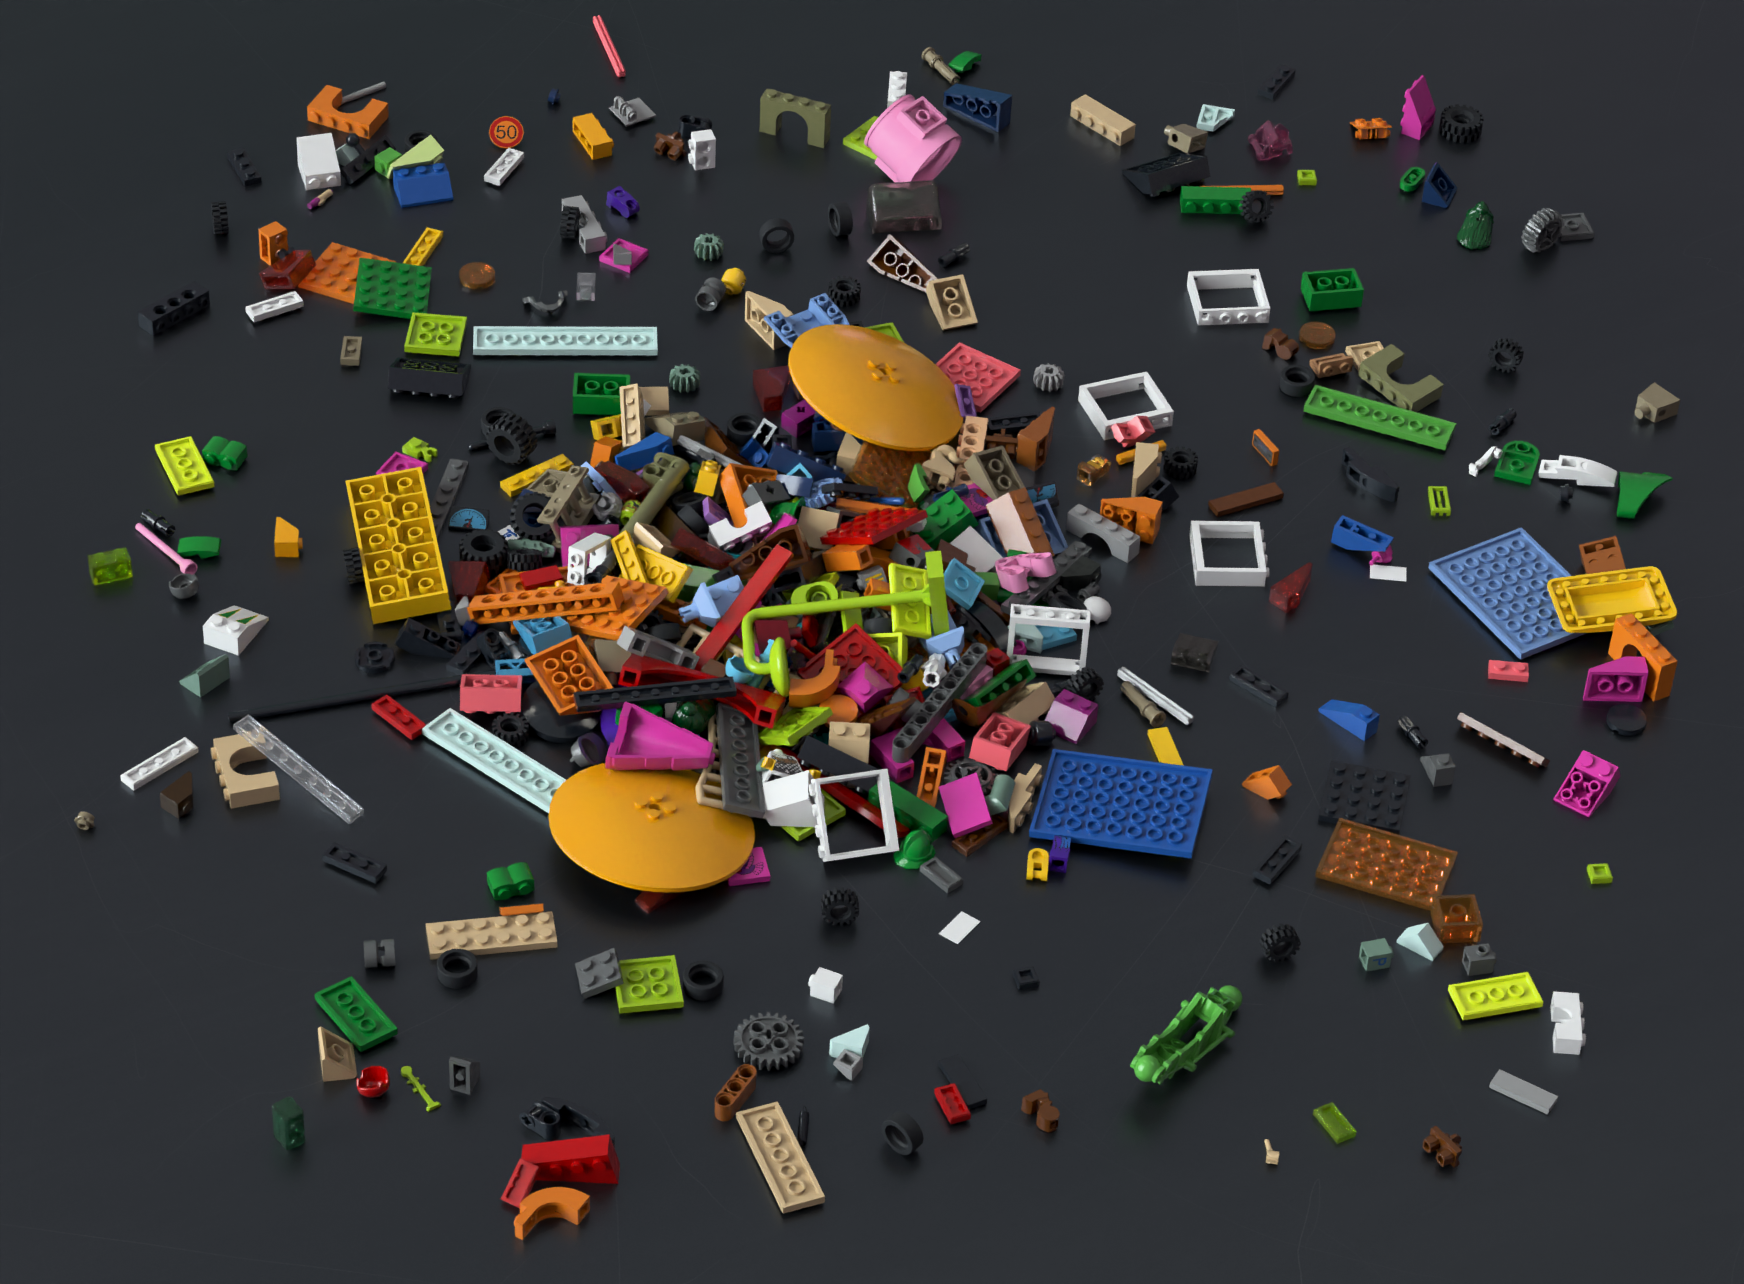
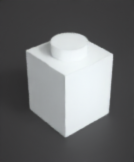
M819 967L817 972L810 976L808 982L810 996L834 1004L842 991L843 975Z

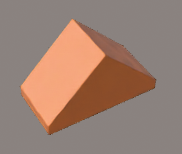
M607 436L595 441L590 465L595 468L600 461H603L611 467L615 460L614 456L618 455L623 445L622 441Z

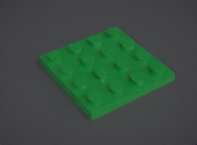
M359 258L353 311L411 319L413 312L427 314L432 267Z

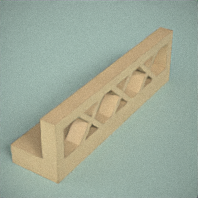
M638 383L619 387L622 444L624 450L646 438L644 401Z

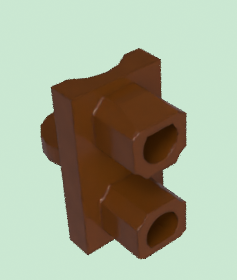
M675 131L672 135L668 134L667 136L657 133L655 136L657 142L654 146L656 153L661 155L665 150H668V157L675 161L680 156H686L687 151L684 150V140L681 139L679 132Z
M1001 429V434L994 433V436H986L985 450L1004 446L1009 458L1015 459L1018 438H1012V435L1005 434V429Z
M1437 1126L1432 1127L1430 1135L1423 1141V1149L1428 1153L1436 1150L1438 1152L1436 1155L1437 1162L1442 1167L1451 1164L1455 1168L1460 1164L1458 1159L1462 1153V1146L1459 1145L1461 1137L1458 1134L1451 1136L1448 1133L1444 1134Z

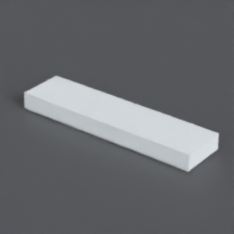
M184 737L120 775L121 781L134 791L197 754L198 747Z

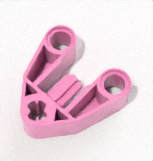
M1051 553L1020 554L1005 557L995 562L1001 588L1012 593H1021L1029 589L1026 578L1028 576L1049 577L1056 573Z

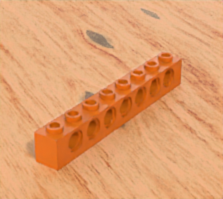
M619 581L479 595L474 596L467 610L472 625L617 611L624 600Z

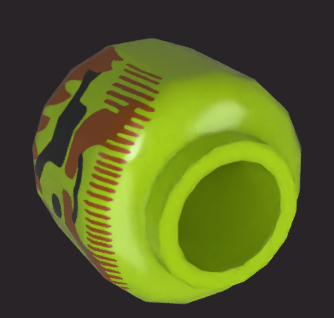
M628 500L624 503L619 517L623 525H626L641 502Z

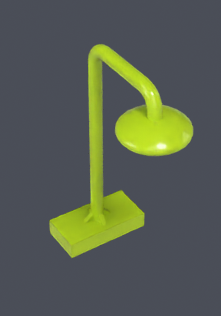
M941 551L925 552L928 584L922 590L768 606L749 611L742 620L743 660L746 668L758 675L771 674L772 683L777 692L783 697L789 696L790 681L784 639L782 637L775 639L770 649L768 663H760L755 659L753 624L754 621L761 619L924 602L931 607L934 637L950 631Z

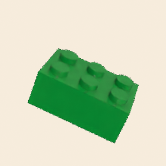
M1355 268L1303 272L1301 292L1309 311L1362 307L1364 289Z
M574 373L573 414H621L619 387L630 385V375Z
M951 489L925 509L928 515L926 518L927 523L923 530L913 533V535L918 534L934 550L941 539L951 543L969 526L974 528L979 523L970 509Z

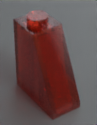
M295 250L261 271L259 275L265 289H295L316 266L310 250Z
M789 366L753 370V387L763 412L782 410L790 379Z
M449 561L448 566L458 604L463 596L468 597L470 603L474 596L484 595L490 578L486 562Z

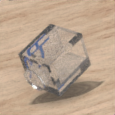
M578 272L577 300L595 301L596 273Z

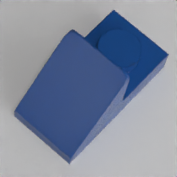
M752 437L740 450V455L746 458L754 467L767 469L766 460L769 453Z

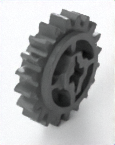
M964 758L962 762L956 760V764L949 763V767H945L942 781L943 785L977 772L984 796L990 795L994 779L999 774L995 773V768L989 769L990 765H984L974 759L968 761Z

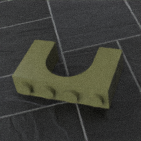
M774 89L765 90L760 99L759 132L776 136L782 127V112L792 111L802 116L808 125V144L821 148L825 147L830 139V104L798 97L790 93L779 92Z
M1393 344L1361 362L1358 375L1399 408L1418 412L1441 398L1444 384L1431 374L1417 383L1408 385L1397 383L1388 376L1402 367L1404 353Z

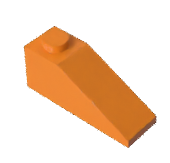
M926 747L916 797L936 808L940 792L939 787L942 784L943 772L945 771L947 753L946 750Z

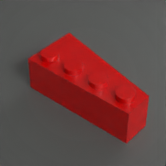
M610 1135L524 1144L522 1147L521 1159L541 1168L536 1180L618 1184L620 1162Z

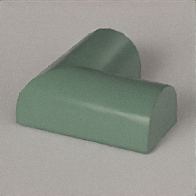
M1001 774L996 776L990 795L985 796L990 815H995L1008 809L1015 786V781L1008 775Z

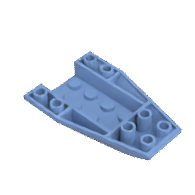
M826 293L810 298L808 310L785 318L780 311L764 316L767 324L790 348H792L800 335L812 328L833 324L850 325L846 316Z

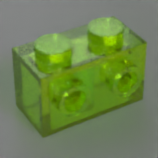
M126 547L88 555L89 574L94 585L133 577L131 558Z

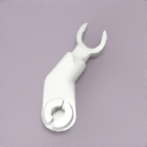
M1496 446L1491 447L1475 464H1469V474L1477 477L1478 470L1484 468L1493 457L1499 459L1503 451Z

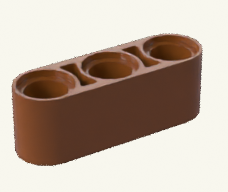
M743 1064L739 1066L715 1097L714 1114L716 1119L720 1121L731 1120L756 1088L757 1076L756 1068L753 1065Z

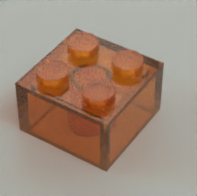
M1475 894L1433 897L1430 914L1436 935L1441 943L1480 942L1483 922Z

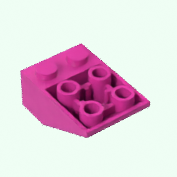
M1421 75L1418 80L1414 81L1412 87L1406 90V103L1402 110L1404 117L1400 123V126H1402L1401 134L1418 140L1434 124L1436 108L1424 75Z
M1583 750L1553 801L1589 818L1612 792L1621 777L1619 767Z

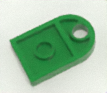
M1525 441L1507 443L1502 449L1503 452L1495 469L1494 477L1531 485L1539 461V450L1531 443Z

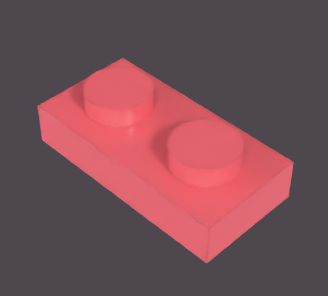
M1489 660L1488 679L1528 682V663Z

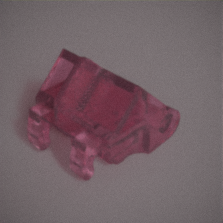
M1268 120L1256 130V134H1251L1248 137L1249 143L1253 145L1258 160H1270L1272 157H1279L1284 149H1287L1288 154H1291L1293 151L1292 142L1288 137L1289 130L1280 123L1274 125Z

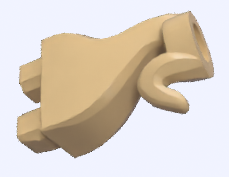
M949 445L939 446L932 451L930 460L923 462L922 465L927 475L924 479L926 484L935 485L939 491H945L947 487H951L955 475V468L951 463L962 464L964 462V459L957 457V452L953 447Z

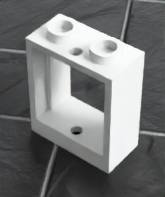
M595 532L569 546L567 583L584 585L585 575L592 572L597 565H601L611 551V537ZM588 554H590L589 568L587 569Z

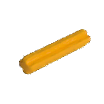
M1164 440L1151 443L1159 444L1158 452L1166 450L1167 445ZM1135 449L1117 454L1116 461L1118 464L1122 465L1134 461Z

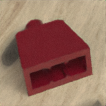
M787 620L754 621L760 654H763L769 639L775 641L777 637H782L785 641L786 650L792 648L790 646L791 640L802 638L800 626L789 628Z

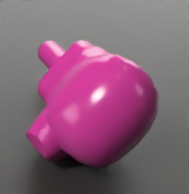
M1389 545L1385 552L1373 551V559L1369 564L1372 566L1375 562H1390L1393 558L1391 545Z

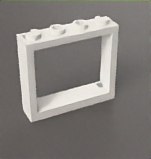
M1259 269L1188 272L1187 288L1198 325L1269 323L1270 305ZM1253 288L1258 307L1202 309L1197 290Z
M1148 372L1079 386L1078 401L1104 440L1114 438V433L1111 429L1114 424H1127L1136 416H1147L1154 430L1172 426L1174 411ZM1144 389L1157 410L1107 420L1094 399Z
M1191 521L1189 537L1196 586L1265 587L1266 577H1269V567H1266L1268 558L1264 554L1266 543L1262 542L1264 540V530L1260 529V522ZM1201 538H1254L1258 568L1204 567Z
M1011 604L1007 656L1010 658V664L1027 659L1035 673L1076 675L1077 670L1081 671L1086 666L1091 610ZM1016 623L1083 629L1080 660L1013 654Z
M888 769L811 780L812 784H809V792L814 797L812 812L813 816L817 817L818 825H815V833L820 838L818 853L823 862L899 851ZM876 777L886 846L830 854L820 785Z

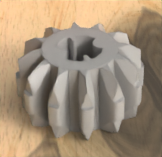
M1041 364L1040 367H1036L1034 372V384H1036L1038 389L1042 388V391H1057L1058 388H1062L1064 383V371H1062L1061 367H1056V364Z

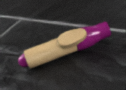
M328 189L318 197H315L307 204V207L312 209L313 207L323 205L326 199L333 195V190Z

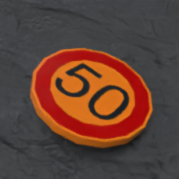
M503 116L493 121L489 129V135L494 145L499 148L508 149L520 144L524 131L523 126L517 119Z

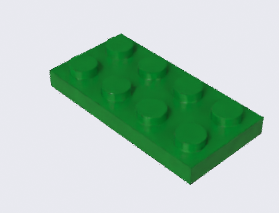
M352 976L315 993L317 1003L360 1052L398 1034V1028Z

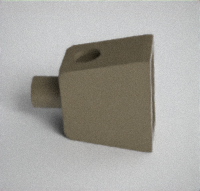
M1180 124L1174 127L1167 125L1164 130V134L1169 136L1168 144L1185 153L1204 149L1209 133L1187 124Z
M1654 382L1638 396L1635 415L1639 419L1646 417L1652 422L1664 420L1678 414L1680 399Z
M595 639L593 643L595 661L611 685L616 687L622 665L631 656V652L623 649L615 640Z

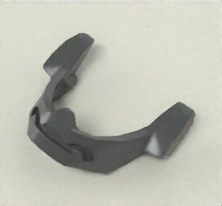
M567 290L558 292V301L549 305L536 302L533 296L523 298L522 300L524 304L530 303L536 309L552 314L560 308L564 297L568 296Z

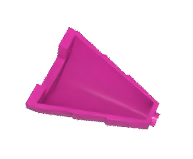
M624 702L614 743H610L606 755L605 767L610 770L672 769L676 771L708 768L709 764H714L716 753L712 752L713 743L635 704Z

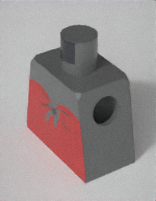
M916 534L897 541L889 558L900 565L927 570L925 552H932L934 550Z

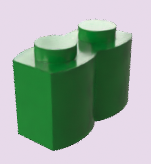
M219 436L212 437L202 450L203 460L206 463L215 466L221 465L228 470H237L248 456L246 445L237 441H228Z
M526 862L515 863L507 868H495L487 872V883L494 900H506L514 895H526L535 890L534 878Z

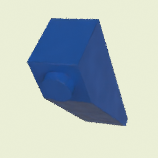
M655 432L614 456L617 472L621 474L653 463L654 456L658 452L673 455L671 437Z
M1342 515L1334 526L1331 543L1347 550L1385 552L1394 537Z
M1331 699L1319 708L1320 713L1363 741L1377 732L1380 714L1364 704Z

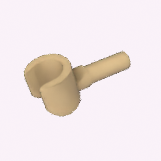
M1266 1139L1264 1141L1267 1149L1266 1163L1278 1165L1279 1151H1272L1270 1140Z

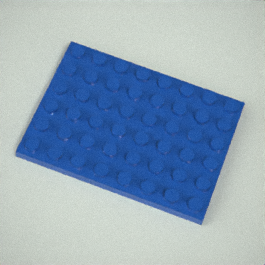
M1053 749L1029 829V837L1054 840L1055 835L1072 838L1071 843L1192 859L1213 776V769Z

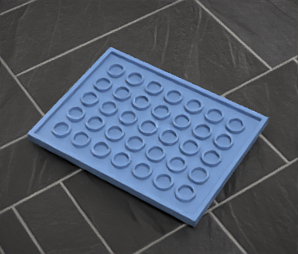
M1522 527L1429 562L1428 568L1520 660L1586 634L1569 633L1562 628L1547 589L1549 580L1572 575Z

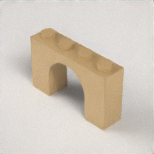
M262 730L213 739L214 747L210 748L213 760L216 759V773L221 774L219 775L220 786L225 787L223 789L224 799L229 801L231 809L280 800L279 783L275 771L255 775H242L233 770L239 764L267 758L266 742Z

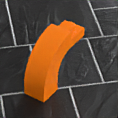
M826 649L824 669L818 676L811 679L791 678L789 707L814 706L833 695L840 682L841 667L837 666L838 658H834V650Z
M551 1187L530 1194L520 1202V1214L514 1220L515 1237L523 1240L539 1221L550 1217L563 1218L578 1225L590 1211V1196L566 1187Z

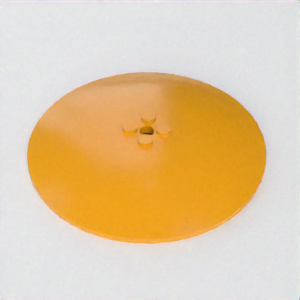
M842 324L824 325L804 332L796 339L790 350L788 358L789 371L795 386L803 398L829 422L859 439L895 450L926 451L949 443L961 428L963 417L959 411L953 383L925 355L894 337L859 326Z
M601 763L579 771L563 782L555 792L549 808L551 833L556 843L571 860L604 880L643 891L686 892L716 885L736 874L745 865L752 853L755 841L754 824L748 815L731 813L720 808L697 803L695 787L701 774L691 769L676 771L672 769L610 770L605 767V763ZM707 781V782H706V785H711V786H716V787H720V788H721V785H720L719 783H717V782H712V781ZM704 793L707 798L722 800V796Z

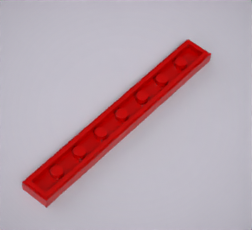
M778 544L774 547L695 652L700 658L694 670L701 672L703 665L707 664L710 658L716 660L742 626L743 617L749 611L755 609L794 557L791 551Z
M787 747L779 748L783 751V754L793 756L797 759L798 763L801 759L797 758L798 755ZM799 763L803 771L809 769L818 770L814 765H811L809 768ZM823 774L820 776V778L828 777ZM839 782L820 785V788L884 830L882 814L879 808ZM895 820L897 837H906L911 830Z

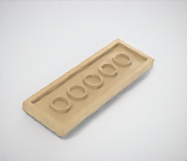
M552 911L426 923L430 960L438 959L441 954L451 949H465L474 955L557 948V936Z
M778 1101L736 1112V1119L782 1213L824 1203L825 1195Z

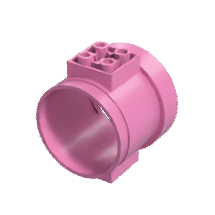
M908 94L891 104L878 117L869 129L864 144L877 156L875 164L898 186L903 185L910 193H914L928 185L945 169L959 150L962 137L948 124H945L947 118L924 96L915 100L911 94Z

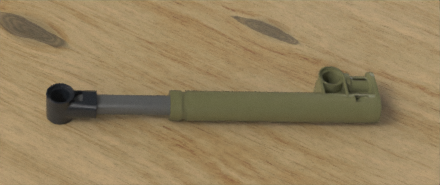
M658 452L654 456V462L643 467V486L651 491L620 533L627 530L631 538H633L634 526L637 522L650 525L689 471V465L684 459ZM613 548L601 565H597L592 572L585 575L584 585L602 583V579L606 575L611 576V571L618 563Z

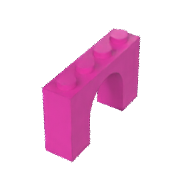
M944 718L922 743L932 748L946 750L947 763L964 756L965 740ZM902 728L872 739L870 755L883 769H888V775L896 784L914 776V761L911 758L905 763H897L892 759L893 739Z

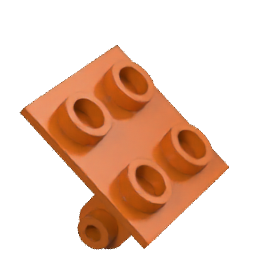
M1372 118V121L1355 119V122H1350L1351 125L1358 129L1355 132V137L1359 138V140L1368 139V137L1372 139V129L1374 139L1387 138L1390 136V130H1387V128H1392L1382 118Z

